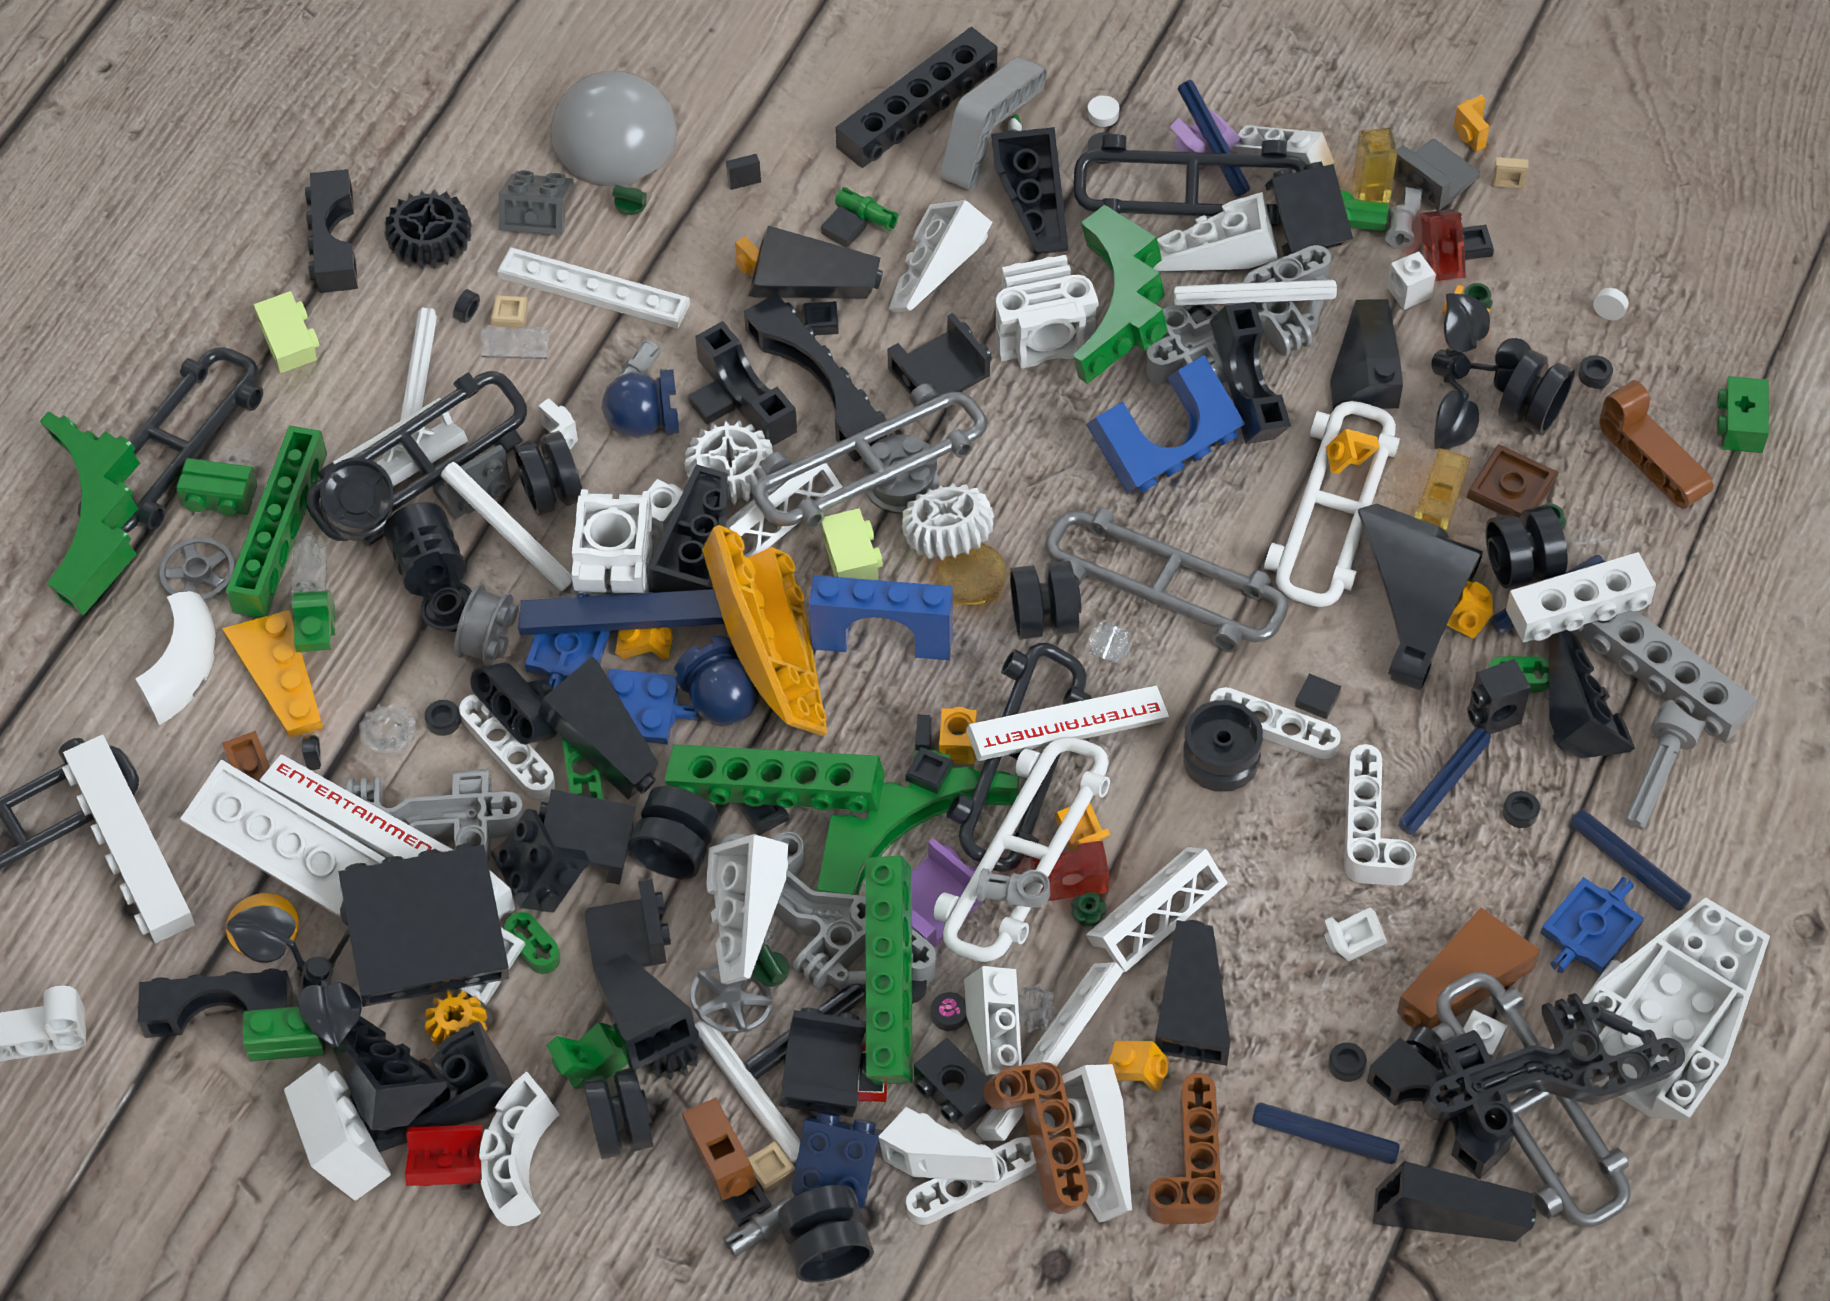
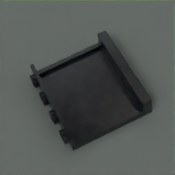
M464 843L456 846L454 850L440 852L436 849L426 850L419 853L418 857L403 859L401 856H393L382 860L380 864L369 866L366 863H355L347 866L345 870L338 871L362 1007L509 979V966L484 844L476 846L475 843Z

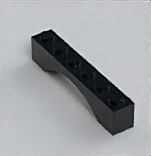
M776 293L744 311L745 330L764 353L780 356L798 364L810 372L823 385L836 411L835 434L837 442L887 420L881 411L876 412L870 405V400L864 390H858L854 386L847 370L844 367L839 368L834 362L830 350L825 345L821 346L817 342L811 327L806 323L803 325L797 318L796 311L789 302L785 303ZM885 435V436H883V437H881V438H879V439H876V440H874V441H872V442H870V443H868V444H869L870 447H871V446H872L873 444H875L877 441H879V440H881V439L887 437V435ZM856 449L847 453L854 462L862 458Z

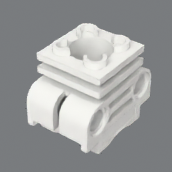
M1066 255L1046 257L1042 260L1015 263L1011 266L1002 267V291L996 297V346L1001 362L1018 359L1020 368L1036 366L1050 359H1071L1073 354L1094 334L1096 307L1099 306L1093 284L1085 276L1071 275Z
M581 489V495L578 496L576 526L572 547L573 566L571 576L574 591H579V594L584 593V597L585 594L590 596L649 593L647 568L653 553L650 491H643L642 495L619 494V499H613V494H589L588 490Z

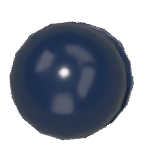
M660 369V377H657L656 380L646 373L630 372L617 377L606 387L601 409L610 428L623 436L633 438L651 435L659 427L665 428L666 436L680 433L677 408H671L670 395H676L673 369Z
M714 636L711 637L712 644L706 645L700 650L694 645L686 651L675 664L674 670L677 673V677H675L676 682L681 690L689 693L695 711L706 721L722 727L738 724L748 718L757 704L759 692L739 660L730 638Z

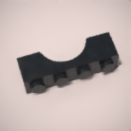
M349 170L310 173V186L305 187L307 206H311L312 211H306L308 230L313 231V236H307L309 255H314V261L308 262L310 280H316L319 293L358 289L357 263L353 245L340 241L331 235L334 227L341 220L354 214L353 188Z
M1255 301L1226 305L1210 320L1233 403L1245 422V425L1241 427L1245 444L1275 440L1291 424L1282 394L1274 393L1266 384L1262 374L1259 351L1264 331Z
M724 321L695 336L698 361L711 377L720 383L732 398L738 410L753 425L756 432L763 431L765 439L770 440L772 446L797 433L796 408L778 386L771 390L762 383L749 364L741 342Z
M274 968L265 969L258 973L244 974L232 971L221 976L207 977L195 974L183 979L154 978L151 981L139 982V1026L145 1038L178 1036L183 1034L187 1024L195 1015L211 1007L230 1006L242 1012L293 1007V986L287 970L281 971Z
M1400 1037L1370 1065L1367 1083L1391 1104L1396 1106L1409 1101L1423 1102V1097L1432 1085L1440 1079L1446 1078L1447 1075L1445 1070L1436 1068L1427 1061L1425 1055L1417 1046L1406 1043ZM1457 1091L1447 1098H1441L1438 1095L1436 1100L1438 1103L1445 1102L1448 1105L1455 1096H1458ZM1465 1113L1450 1118L1455 1131V1142L1451 1156L1480 1180L1510 1150L1514 1134L1509 1130L1499 1141L1486 1143L1479 1140L1473 1133ZM1485 1115V1122L1488 1127L1494 1130L1501 1129L1498 1118L1492 1115Z

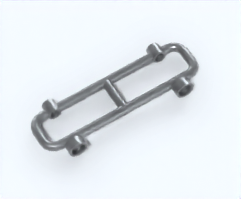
M922 384L915 388L910 395V402L914 408L794 463H791L783 452H774L767 456L762 463V469L766 476L760 479L754 486L753 498L755 504L767 520L778 526H791L804 521L808 527H816L824 520L823 511L952 451L958 458L967 456L973 449L971 442L980 438L986 431L987 418L978 404L969 395L962 392H948L939 396L931 384ZM951 405L963 407L974 421V425L965 431L956 429L948 434L946 440L888 467H885L868 444ZM855 449L873 472V474L815 501L811 498L805 499L798 505L797 509L788 513L776 510L766 495L769 489Z
M1099 508L1094 515L1080 510L1069 511L1058 518L1047 535L1045 542L1047 554L1055 562L1070 561L1074 577L1078 580L1079 586L1087 575L1217 628L1212 636V641L1219 649L1225 652H1235L1242 639L1256 643L1265 642L1273 638L1286 618L1288 612L1287 599L1280 591L1268 586L1270 578L1267 574L1261 571H1253L1250 577H1246L1113 523L1115 516L1108 509ZM1081 524L1088 527L1096 536L1103 537L1109 535L1163 557L1167 561L1154 584L1150 587L1061 550L1058 544L1070 525ZM1183 565L1242 589L1251 599L1259 600L1264 598L1274 604L1275 608L1263 628L1254 629L1167 594L1165 590L1179 566Z
M1473 972L1447 985L1440 992L1436 1000V1012L1441 1024L1431 1029L1429 1035L1437 1051L1439 1042L1466 1033L1453 1014L1451 1003L1455 998L1474 987H1483L1490 993L1497 1012L1507 1019L1525 1048L1534 1045L1541 1046L1519 1012V1009L1525 1006L1519 991L1514 987L1506 991L1494 976L1486 972ZM1533 1089L1512 1102L1506 1098L1514 1117L1513 1126L1510 1131L1514 1134L1515 1139L1545 1184L1533 1192L1534 1203L1544 1217L1550 1219L1563 1212L1570 1222L1580 1227L1592 1228L1603 1224L1627 1207L1631 1197V1189L1623 1170L1629 1167L1628 1160L1619 1148L1609 1151L1578 1101L1556 1095L1596 1157L1599 1170L1606 1178L1611 1180L1615 1187L1614 1198L1589 1213L1581 1211L1576 1206L1519 1117L1520 1114L1554 1094Z

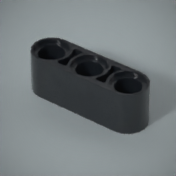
M499 663L479 667L471 673L470 685L473 693L520 744L526 745L552 739L558 734L538 714L543 699L510 664Z

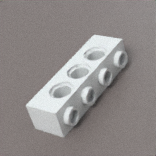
M1639 552L1511 590L1506 611L1523 643L1534 639L1540 641L1557 632L1577 630L1590 622L1597 620L1607 621L1623 612L1630 610L1640 611L1651 604L1656 583Z

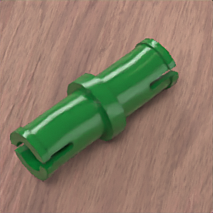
M842 187V190L840 189L836 195V206H841L866 220V222L870 221L886 231H891V228L894 229L898 222L899 214L877 204L876 199L870 196L863 197L847 187Z

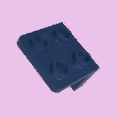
M818 1111L817 1116L811 1115L804 1121L792 1182V1192L797 1196L823 1186L844 1185L854 1190L861 1209L867 1201L876 1150L880 1147L878 1137L884 1130L875 1129L876 1123L872 1121L854 1119L852 1124L839 1121L840 1115Z

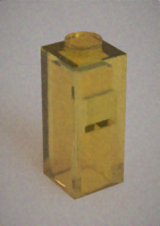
M1391 127L1359 131L1352 179L1358 200L1390 202L1397 158V149Z
M1438 448L1416 509L1415 518L1437 525L1448 533L1468 476L1471 457Z

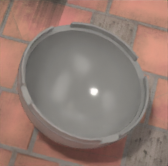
M616 70L593 73L572 85L558 102L551 123V141L556 156L568 168L571 174L583 181L600 186L629 185L639 182V178L654 170L657 172L670 158L677 136L675 115L665 95L647 79L634 73Z

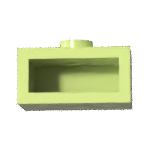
M291 291L254 304L257 321L279 373L317 360L315 348L320 346L313 328L307 330L304 320H307L308 317L302 301L295 302Z
M860 508L825 516L821 522V537L834 577L879 580L878 568L883 567L881 553L878 547H872L870 540H874L873 529L870 520H863Z

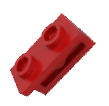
M481 1125L409 1127L407 1129L406 1186L481 1184V1160L479 1158L483 1137V1127Z

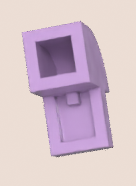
M1209 109L1229 149H1231L1241 139L1240 136L1222 117ZM1178 117L1170 126L1178 135L1174 139L1176 141L1174 146L1180 152L1212 153L1196 123L1191 127Z

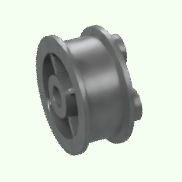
M904 434L885 437L871 446L885 467L930 447L921 438ZM937 459L866 491L869 499L884 511L903 514V511L907 509V503L915 501L917 494L924 495L927 493V489H938ZM863 461V472L866 477L873 474V472Z
M478 584L473 589L464 606L457 627L454 642V654L456 657L462 658L466 654L481 659L484 666L492 665L496 657H504L509 643V639L505 637L509 625L514 624L519 609L518 605L513 604L512 594L506 593L501 597L486 592L485 586Z

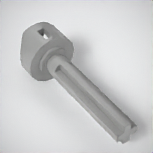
M1674 700L1664 701L1661 704L1651 726L1652 733L1660 741L1625 817V821L1628 822L1627 825L1631 828L1637 827L1640 830L1645 828L1679 749L1688 750L1694 748L1706 724V721H1700L1688 715Z

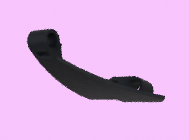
M1376 503L1358 509V515L1376 559L1400 641L1388 674L1391 675V680L1421 691L1428 677L1440 639L1468 580H1472L1477 572L1483 551L1450 539L1447 532L1437 525Z

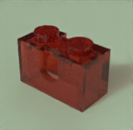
M1103 841L1078 844L1077 851L1061 853L1048 877L1050 882V897L1048 901L1074 898L1078 894L1084 895L1085 892L1108 893L1109 868ZM1031 857V870H1036L1041 861L1040 859ZM1079 874L1082 876V880L1076 884H1063V878L1067 875Z

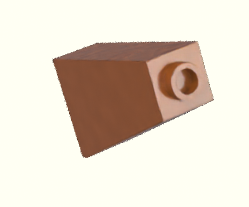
M1481 907L1400 996L1397 1013L1411 1028L1423 1026L1431 1030L1441 1024L1436 1012V1000L1440 992L1447 985L1467 974L1486 972L1494 976L1505 988L1530 973L1536 967L1540 949ZM1474 987L1455 998L1451 1003V1010L1456 1017L1491 995L1483 987Z

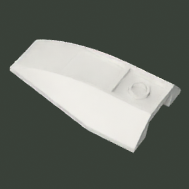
M1704 898L1596 984L1583 1004L1597 1002L1604 1009L1632 1021V1026L1643 1031L1648 1029L1654 1031L1657 1040L1666 1037L1677 1040L1685 1051V1061L1671 1076L1618 1096V1098L1649 1117L1683 1121L1690 1119L1727 1066L1770 938L1769 935L1708 898ZM1597 1021L1593 1022L1605 1051L1611 1056L1643 1045L1640 1037L1628 1033L1625 1035ZM1576 1025L1573 1029L1566 1030L1568 1035L1577 1029ZM1573 1042V1049L1578 1055H1588L1587 1049L1582 1043ZM1658 1055L1654 1060L1650 1062V1064L1652 1067L1655 1063L1659 1061H1670L1667 1056L1661 1057L1660 1055ZM1623 1064V1072L1629 1078H1637V1072L1634 1067L1629 1064ZM1609 1075L1604 1080L1595 1083L1602 1087L1609 1081Z

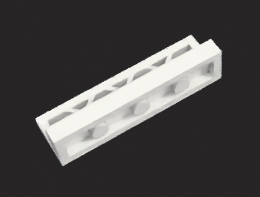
M441 398L436 399L333 461L334 464L344 459L355 457L441 400ZM448 411L440 416L443 421L441 424L432 429L423 427L412 436L431 463L468 442L464 430L453 423ZM396 445L384 453L383 458L376 462L388 473L393 487L420 471L401 445Z
M827 463L769 489L766 495L775 508L780 505L779 512L788 513V498L793 493L803 495V500L816 497L813 499L815 501L842 488V485ZM821 472L829 487L822 493L811 492L813 477ZM753 499L726 521V528L737 532L740 536L744 533L754 535L753 549L744 555L749 558L769 548L797 524L791 526L777 525V530L773 533L762 532L765 516ZM755 525V530H750ZM762 536H763V537H767L766 539H764V540L761 542V537H762Z
M1187 847L1089 931L1086 937L1093 947L1105 948L1112 960L1124 970L1123 972H1127L1175 930L1177 920L1185 921L1227 884V881L1206 849ZM1205 868L1213 882L1204 890L1195 889L1197 874ZM1177 891L1186 892L1184 907L1178 913L1171 912L1172 896ZM1152 913L1160 914L1158 930L1152 935L1144 934L1146 918ZM1126 935L1135 936L1133 952L1124 958L1116 944Z

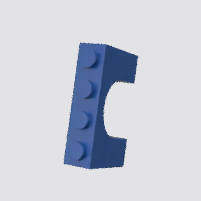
M1205 355L1180 368L1167 378L1183 404L1189 419L1188 434L1181 446L1165 448L1150 442L1140 431L1124 402L1119 403L1086 424L1127 494L1136 488L1140 494L1158 484L1155 477L1162 473H1165L1167 478L1185 468L1182 462L1192 457L1194 462L1212 452L1209 446L1218 441L1221 446L1238 437L1236 430L1245 425Z
M813 575L809 602L813 650L847 652L850 624L860 619L876 617L897 621L913 632L915 637V658L950 660L953 636V586Z

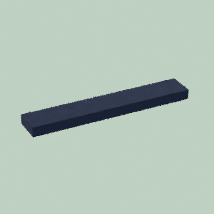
M696 590L521 600L518 630L520 635L720 625L725 623L715 591Z

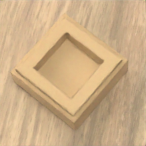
M1496 157L1492 186L1524 189L1528 172V160Z
M495 295L491 316L492 328L524 330L528 298Z
M776 1141L748 1157L756 1182L764 1194L794 1177L795 1167Z

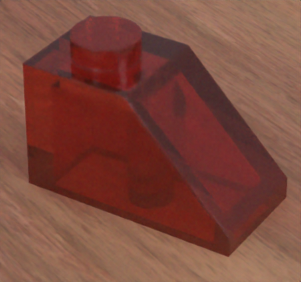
M1453 209L1421 213L1423 246L1428 264L1436 274L1435 281L1466 278L1462 213Z

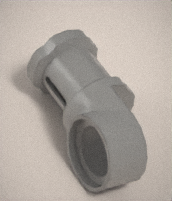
M1405 187L1401 205L1389 209L1387 219L1390 221V229L1386 232L1385 240L1390 246L1406 248L1414 243L1415 237L1412 232V224L1416 221L1419 213L1422 189Z
M985 868L980 872L977 885V901H984L987 898L1005 901L1008 906L1039 907L1044 905L1050 897L1049 879L1041 871L1029 870L1023 874L1013 873L1011 876L993 874L989 872V869ZM1030 882H1038L1044 887L1043 891L1038 895H1028L1023 889Z

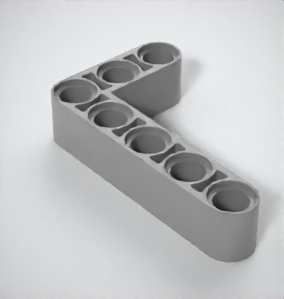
M1017 57L960 99L954 113L940 174L942 180L969 191L975 188L982 172L992 128L1041 91L1047 77L1046 68Z

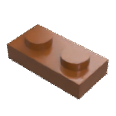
M256 731L223 742L222 744L230 765L260 782V779L270 766Z

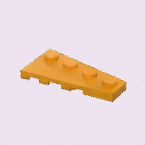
M290 610L222 628L227 641L232 645L241 663L253 678L255 685L264 695L269 707L288 737L291 738L322 729L323 725L302 652H296L294 624Z

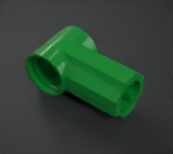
M1341 190L1350 228L1385 231L1389 203L1354 199L1351 193Z

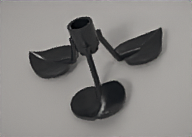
M1458 293L1446 294L1447 309L1444 321V336L1449 348L1437 351L1431 361L1433 372L1438 376H1443L1444 382L1449 383L1457 390L1448 392L1439 405L1434 433L1436 450H1445L1466 443L1474 436L1478 428V406L1472 401H1467L1469 393L1455 379L1465 377L1470 369L1496 371L1494 386L1498 391L1504 393L1517 365L1529 350H1532L1524 340L1509 338L1503 341L1496 351V365L1470 362L1463 352L1476 349V341L1487 336L1490 328V316L1485 305L1478 299Z
M342 901L340 917L343 923L348 926L344 901ZM267 905L245 909L231 918L227 923L226 929L232 935L239 950L251 960L259 963L273 962L285 954L286 945L291 949L297 963L296 968L302 972V992L298 1001L300 1015L307 1026L320 1039L330 1046L338 1048L357 1023L362 1010L360 996L351 986L342 982L330 985L333 967L350 938L349 929L346 930L328 960L322 957H313L304 962L296 943L289 939L296 928L295 920L283 909Z

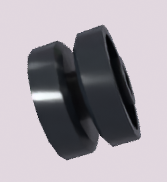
M1529 350L1517 365L1505 388L1498 409L1499 416L1513 423L1520 421L1525 416L1526 429L1540 436L1544 435L1556 420L1569 395L1575 377V370L1560 362L1549 368L1547 356L1537 351Z
M559 430L542 436L541 449L543 457L537 445L530 440L514 445V455L522 486L538 516L555 510V492L559 500L566 506L578 503V496L581 495L582 486L575 462L567 442Z
M1214 700L1197 708L1190 715L1185 726L1183 765L1189 777L1201 787L1215 792L1233 791L1244 787L1255 777L1260 765L1263 730L1259 719L1245 705L1231 700Z
M630 1068L616 1071L614 1083L617 1095L612 1097L607 1080L602 1075L583 1079L602 1160L620 1156L623 1148L619 1131H626L629 1146L635 1152L653 1147L649 1123H652L644 1089H640L636 1071Z

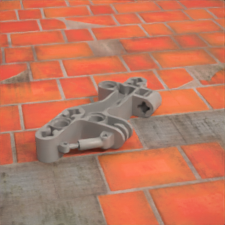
M1319 245L1309 246L1251 271L1243 283L1328 280L1331 254L1325 247ZM1311 300L1307 314L1304 315L1300 314L1292 301L1255 302L1264 331L1263 336L1267 337L1283 356L1290 354L1291 349L1294 351L1300 349L1301 344L1305 347L1311 345L1312 333L1317 329L1324 300ZM1175 305L1164 308L1163 312L1168 333L1147 349V378L1155 384L1169 383L1167 378L1205 355L1220 382H1226V375L1210 323L1212 318L1196 324L1184 308Z
M489 769L453 771L452 795L407 798L393 808L384 807V791L381 776H376L374 782H369L368 778H361V783H356L354 778H348L347 788H345L350 793L438 842L455 841L456 846L464 843L484 844L488 862L491 856V838L508 837L524 813L521 798L517 794L508 791L492 792ZM368 847L369 849L373 850L374 852L378 853L379 855L383 856L384 858H388V857L382 855L381 853L375 851L374 849Z
M786 831L776 835L773 840L788 844V852L795 854L787 857L786 880L774 915L797 934L815 936L798 955L793 964V969L797 973L804 971L803 976L808 981L814 979L813 985L818 990L825 988L828 984L838 989H845L852 984L866 985V970H846L853 961L866 951V896L811 890L796 877L801 873L805 865L803 840L794 832ZM738 833L730 834L724 838L721 844L746 836ZM912 929V979L915 981L927 980V984H929L936 976L935 948ZM846 940L849 942L848 944L842 946L834 944L836 941Z

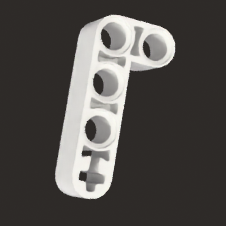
M1359 745L1351 751L1347 771L1345 874L1349 879L1358 883L1403 885L1412 877L1416 851L1407 841L1380 838L1382 756L1380 751L1372 745ZM1362 767L1367 768L1368 775H1361ZM1357 796H1366L1370 799L1363 800ZM1361 826H1362V827H1366V828L1369 829V830H1368V831H1362V830L1357 829L1356 827H1361ZM1356 858H1364L1369 862H1359ZM1398 860V861H1401V862H1403V863H1405V864H1404V865H1397V864H1394L1392 861Z
M70 986L51 987L43 993L44 1006L1 1012L0 1061L72 1051L84 1047L86 1044L85 1008L78 992Z

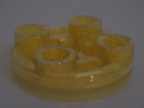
M981 542L979 549L972 548L969 550V555L961 553L956 556V559L953 556H946L943 560L940 558L938 582L939 585L953 586L954 605L981 604L987 601H995L1001 596V591L1006 581V564L1002 555L992 546Z

